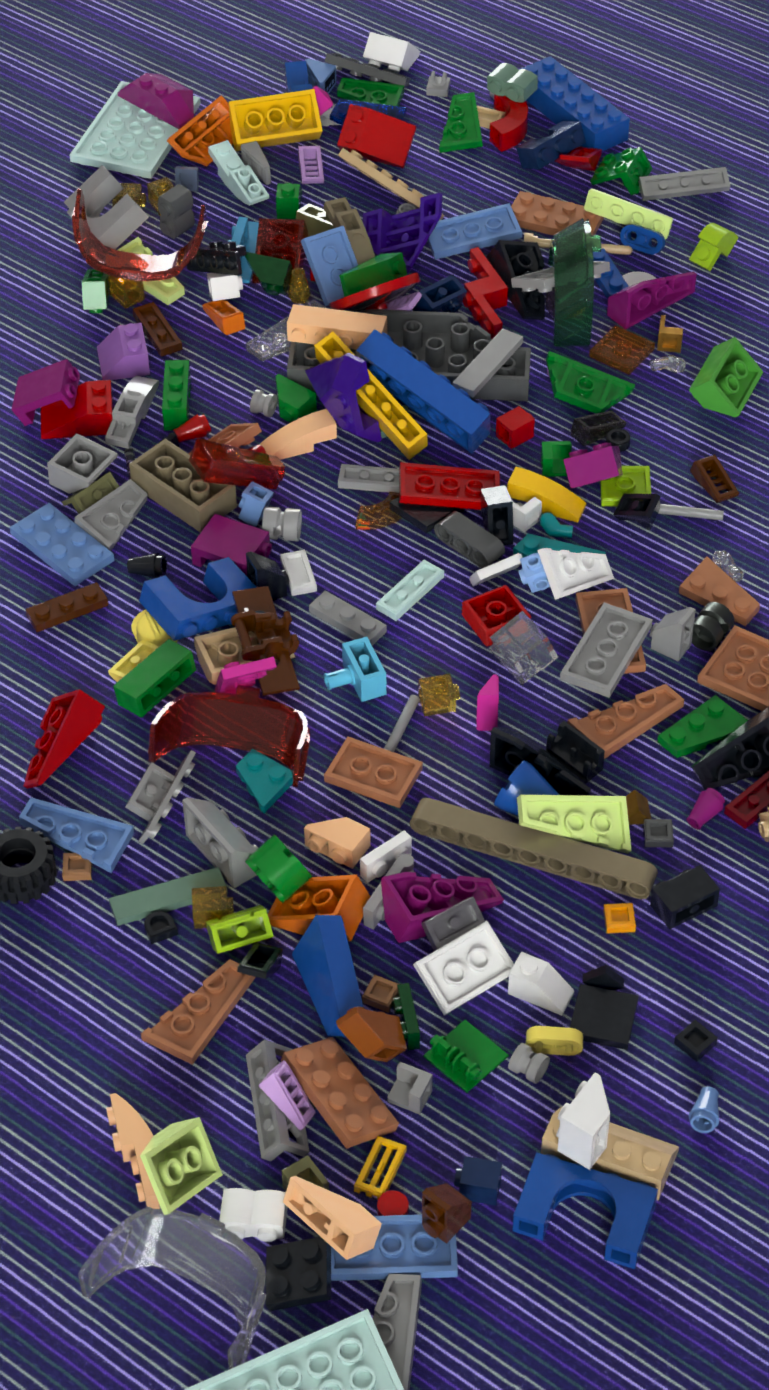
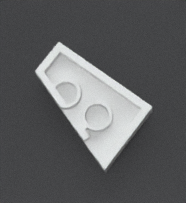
M551 548L537 550L555 600L614 579L606 554L573 553L569 550L554 551Z

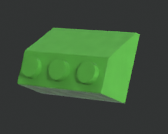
M733 337L713 347L689 391L703 408L738 417L762 376L763 371L736 337Z

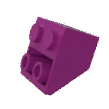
M606 442L593 446L594 451L588 452L587 449L570 452V458L563 459L571 489L623 475L619 446H612L611 442Z

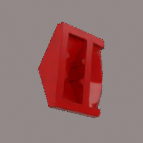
M577 147L567 154H560L555 162L571 168L595 171L602 154V149Z

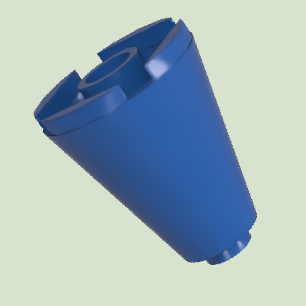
M523 761L508 778L509 782L505 789L501 788L494 805L500 810L519 817L518 796L559 794L531 763Z

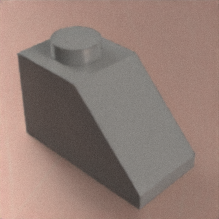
M690 607L666 614L659 623L656 622L650 631V637H652L651 649L679 661L692 644L696 609Z

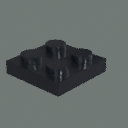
M316 1237L266 1247V1306L270 1311L331 1300V1246L323 1238Z

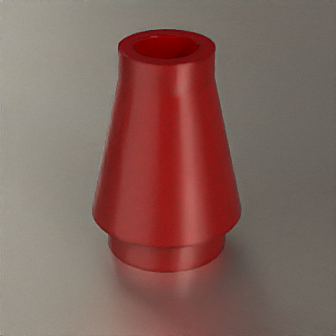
M196 414L178 428L173 429L179 443L207 437V433L212 432L204 414L200 416Z

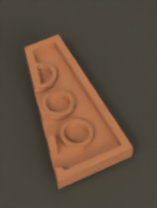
M667 684L635 695L633 700L615 702L611 708L603 711L596 709L588 712L587 717L579 720L575 717L569 719L567 723L605 750V759L684 707V699Z
M229 959L202 982V987L193 994L191 992L182 999V1003L172 1012L168 1010L162 1015L160 1022L154 1027H148L141 1033L142 1041L193 1065L254 981L255 976L237 972L239 963Z

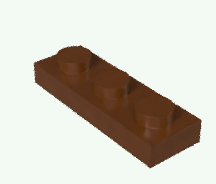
M154 302L132 309L134 318L138 323H142L144 333L161 357L183 350L181 340Z
M96 582L26 608V616L37 633L108 606V598Z

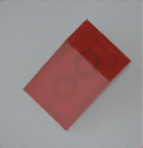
M259 218L255 254L289 260L293 267V274L289 285H298L306 255L301 244V240L308 237L305 220ZM253 273L252 283L260 284Z

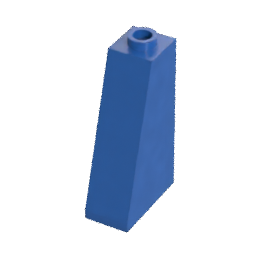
M315 915L292 952V956L328 1037H346L337 1027L336 1020L347 1014V1011L351 1008L363 1007L343 919L341 915Z

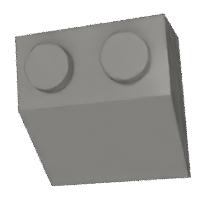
M76 433L47 463L49 484L68 494L87 488L118 457V454Z

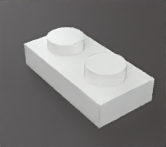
M404 830L360 858V876L368 883L376 877L383 876L401 854L412 855V837Z

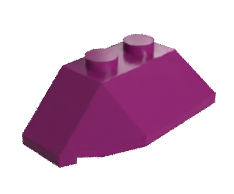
M145 73L118 92L119 97L177 129L182 128L194 118L193 90L163 74Z

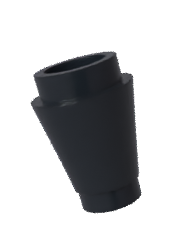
M158 552L129 558L127 569L130 574L158 578L166 575L167 560L165 555H160Z

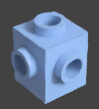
M533 553L520 559L522 569L518 571L523 585L528 584L532 593L550 587L539 553Z

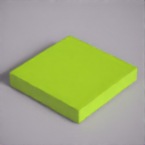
M622 466L623 475L600 481L601 506L617 507L623 493L651 494L649 466Z

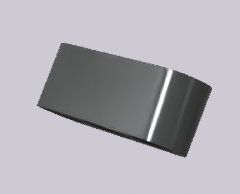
M453 511L434 525V532L439 540L481 568L491 565L505 554V547L501 540L460 512Z

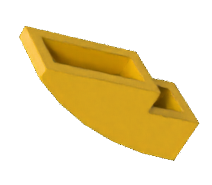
M515 467L507 484V490L512 499L528 502L533 497L541 500L542 514L549 512L555 517L578 523L586 507L585 501L564 486L545 476L520 467Z

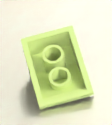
M200 1117L170 1124L152 1137L140 1155L164 1215L170 1214L223 1175Z

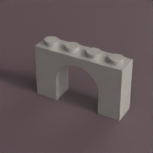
M102 165L64 203L69 208L67 213L91 240L90 242L99 251L104 249L110 255L149 216L126 194L107 213L99 217L104 207L124 189L118 180Z

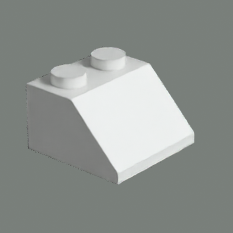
M370 32L363 57L369 61L368 64L379 68L382 64L388 66L387 69L399 73L400 69L408 71L419 57L421 51L408 41Z

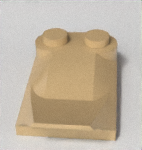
M236 627L194 637L198 661L207 680L214 685L217 683L221 669H224L226 664L240 662L241 665L251 662L242 659V647ZM248 632L252 646L258 645L255 633ZM294 653L290 655L291 659L296 658Z

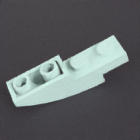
M228 140L208 147V153L218 167L219 177L239 200L250 206L269 199V194L251 167L244 165Z

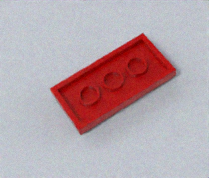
M400 462V503L481 510V489L500 486V473L496 470Z

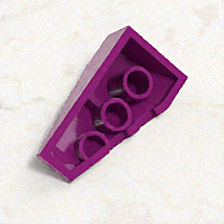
M693 271L642 281L608 297L607 316L626 330L694 293L697 274Z
M403 872L384 876L381 879L385 922L398 943L427 936L421 925L422 922L469 897H474L481 912L502 904L504 901L490 878L458 876L456 879L441 878V874L419 877L416 876V872Z

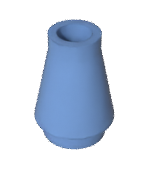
M703 1087L701 1089L700 1095L689 1113L692 1128L700 1133L712 1132L719 1124V1093L713 1087Z

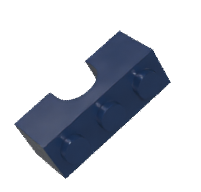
M562 121L548 129V137L532 138L516 147L522 168L541 169L558 159L560 154H567L586 143L581 122Z

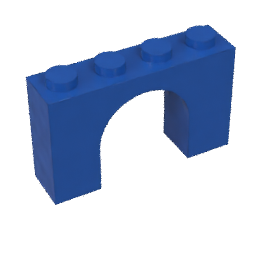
M230 557L208 563L203 583L219 601L202 603L191 600L184 596L165 575L144 581L139 602L171 639L176 641L232 624L231 617L238 613L232 591L257 587Z
M536 1152L513 1215V1232L543 1241L553 1211L562 1201L574 1196H589L605 1204L614 1219L606 1242L604 1260L635 1269L656 1206L658 1189L644 1182H633L623 1179L615 1173H604L594 1169L589 1170L579 1163L574 1164L561 1160L552 1154L544 1155Z

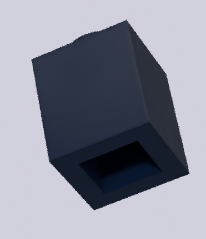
M465 1156L463 1168L457 1167L454 1186L459 1187V1192L472 1202L496 1206L502 1177V1162Z

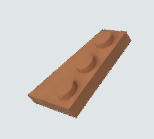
M707 556L679 586V594L703 606L709 602L723 604L733 614L734 621L745 627L759 612L760 604Z

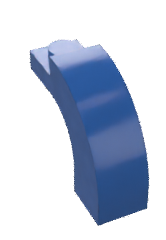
M306 61L285 62L284 71L287 93L312 89V84H309Z

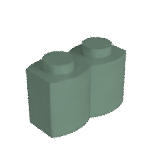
M501 63L487 76V89L495 95L506 96L512 101L523 103L538 89V76L529 70H519L512 64Z

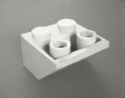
M594 1073L588 1082L584 1080L579 1085L571 1104H564L558 1115L560 1126L556 1134L559 1137L558 1151L589 1170L607 1148L610 1110L601 1076L597 1073Z

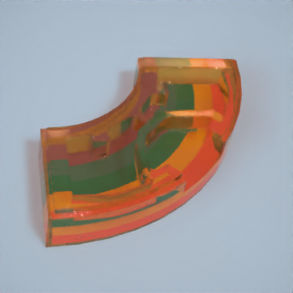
M389 492L387 498L378 504L360 506L356 520V529H379L402 519L401 516L389 509L390 502L398 498L399 493Z

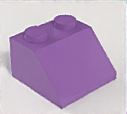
M142 323L117 326L97 346L102 380H117L150 375L148 351Z

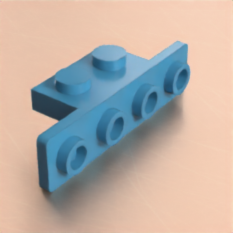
M239 217L236 226L232 227V240H228V242L234 241L236 245L245 246L246 252L259 254L266 230V223L248 221V217ZM240 256L242 274L238 276L242 277L243 283H250L253 272L245 256Z

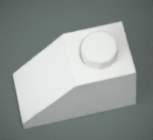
M524 952L520 953L509 973V995L561 1016L574 995V989L549 962Z

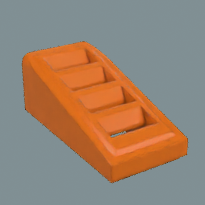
M211 301L202 305L203 310L225 335L245 329L243 312L228 301Z

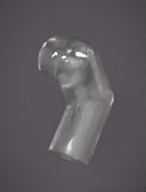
M674 355L650 360L652 371L666 369L673 373H681L686 367L685 360Z
M726 550L714 552L713 562L719 565L734 581H741L744 577V572L736 566L731 554Z

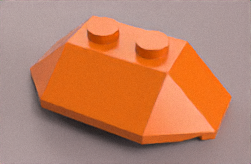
M221 95L169 137L167 142L181 157L208 166L213 162L208 153L209 146L226 140L233 145L229 103Z

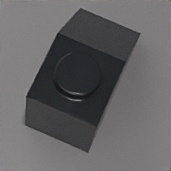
M506 486L481 489V512L484 529L501 540L504 546L514 544L513 501Z
M251 551L247 552V577L256 587L268 586L273 601L287 596L289 577L284 569L281 570L274 560Z

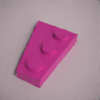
M274 657L241 665L240 662L226 664L224 669H221L216 683L215 693L217 700L246 692L256 684V679L267 675V670H273L277 667Z

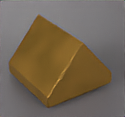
M633 790L626 796L629 825L643 824L644 819H651L648 799L638 791Z

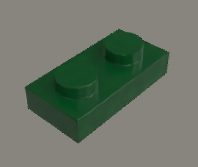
M409 983L397 984V997L392 998L394 1013L401 1016L400 1022L408 1051L420 1049V1030Z

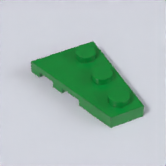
M343 77L337 89V97L356 104L374 103L376 111L392 117L396 116L404 94V85Z
M475 93L453 95L448 112V120L443 130V138L439 145L440 153L483 147Z

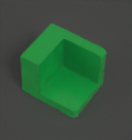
M571 441L542 442V476H567L563 459L570 458L569 453L572 450Z

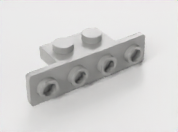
M191 750L175 775L170 774L153 762L147 767L125 808L148 821L138 840L139 843L144 844L148 837L154 839L162 825L158 821L160 817L165 818L171 810L173 804L169 801L172 796L176 798L183 788L184 783L180 781L183 776L187 778L194 768L195 763L191 761L196 752Z

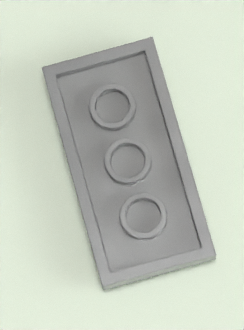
M572 261L511 278L512 288H522L523 292L536 289L540 293L550 292L552 287H568L569 282L582 283L585 282L587 277L588 279L602 277L601 273L610 271V262Z
M604 602L562 669L560 680L610 698L650 631L653 619Z

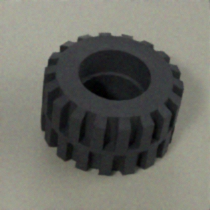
M15 827V830H9V828L3 830V833L0 834V900L3 902L10 900L11 904L23 901V904L30 903V899H40L42 893L47 894L50 891L49 886L54 885L55 876H57L54 852L48 837H44L43 833L39 830L34 832L33 828L27 827L26 830L21 827ZM17 863H29L23 867H11L12 865Z

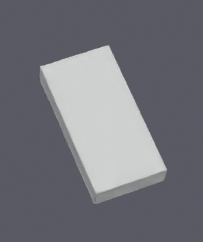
M300 550L280 554L282 567L289 577L288 586L291 595L296 596L317 592V585L306 551Z
M517 553L479 569L470 576L469 580L472 586H476L518 568L521 565L520 559L523 557L521 553Z

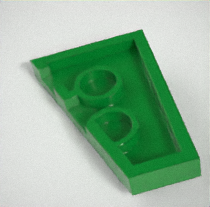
M715 695L659 734L657 743L678 758L706 749L708 744L720 740L723 741L748 720Z

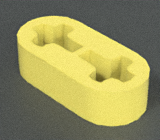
M533 1026L526 1032L525 1044L529 1045L535 1053L573 1056L581 1053L583 1050V1033L574 1028Z

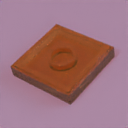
M615 325L590 350L589 357L630 375L655 349V343Z

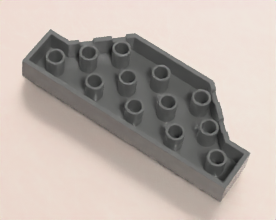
M366 309L361 312L387 316V334L393 339V343L400 348L402 346L407 348L412 353V357L419 362L421 360L426 362L437 375L442 374L448 378L451 385L492 340L491 334L478 325L473 326L468 322V317L462 313ZM291 342L287 364V378L311 391H315L305 372L306 369L321 364L316 359L314 344ZM519 347L473 398L470 397V399L528 402L531 348ZM350 349L357 356L356 350Z

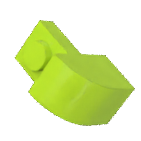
M710 223L698 235L700 241L689 260L711 271L720 254L728 257L739 237L734 232L716 223Z

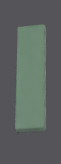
M219 867L111 897L109 898V904L116 924L120 926L144 919L153 912L172 911L227 895L228 892Z

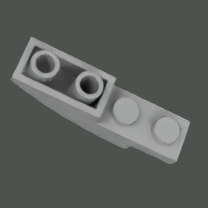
M135 376L129 381L113 409V420L105 436L106 444L130 448L141 419H145L159 386V380Z

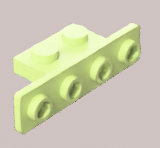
M593 188L588 191L584 210L626 226L637 224L660 232L665 240L668 238L673 222L672 217Z

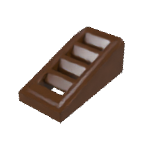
M715 454L694 461L690 472L716 503L739 495L737 488ZM718 483H721V484H722L721 486H718V487L715 486V484H718ZM725 489L728 491V492L723 493V494H720V493H719V491H722V490H725Z

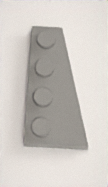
M388 1274L374 1309L373 1321L404 1390H410L422 1278L421 1275Z

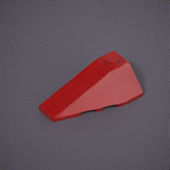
M80 689L52 698L40 725V728L44 730L43 736L36 740L34 746L39 749L38 754L30 761L23 786L27 789L41 786L92 731L100 725L102 721L101 714L105 706Z

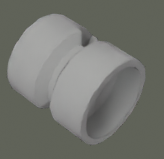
M265 506L262 530L269 532V538L278 540L282 536L285 541L299 542L302 527V510L286 508L283 512L280 507Z

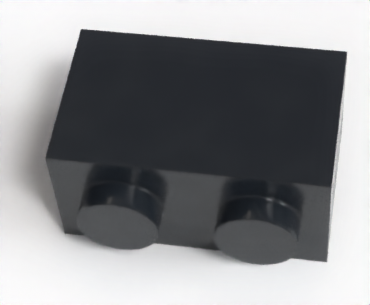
M699 865L691 870L686 869L682 871L678 876L668 881L659 882L652 888L650 906L670 930L717 907L720 888Z

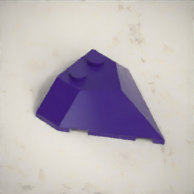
M439 192L421 197L420 208L396 215H390L383 208L363 213V224L374 252L377 255L402 252L408 275L442 215V194Z
M346 353L339 358H333L318 364L316 367H310L305 370L320 401L343 430L378 443L382 441L378 420L359 410L356 390L370 381L365 360L351 353Z

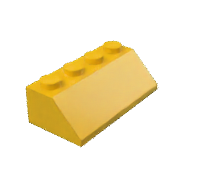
M314 89L229 101L230 129L235 151H241L242 144L257 141L262 148L320 139L323 132Z

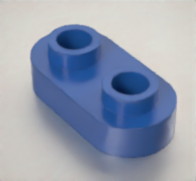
M637 224L627 225L621 230V242L625 246H631L632 249L653 255L660 253L665 247V238L658 231ZM633 231L637 235L635 240L631 238V233ZM653 238L657 240L656 247L651 243Z

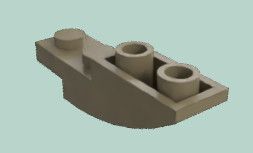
M346 197L326 201L323 208L334 228L344 226L358 265L375 257L370 239L357 209L350 207Z

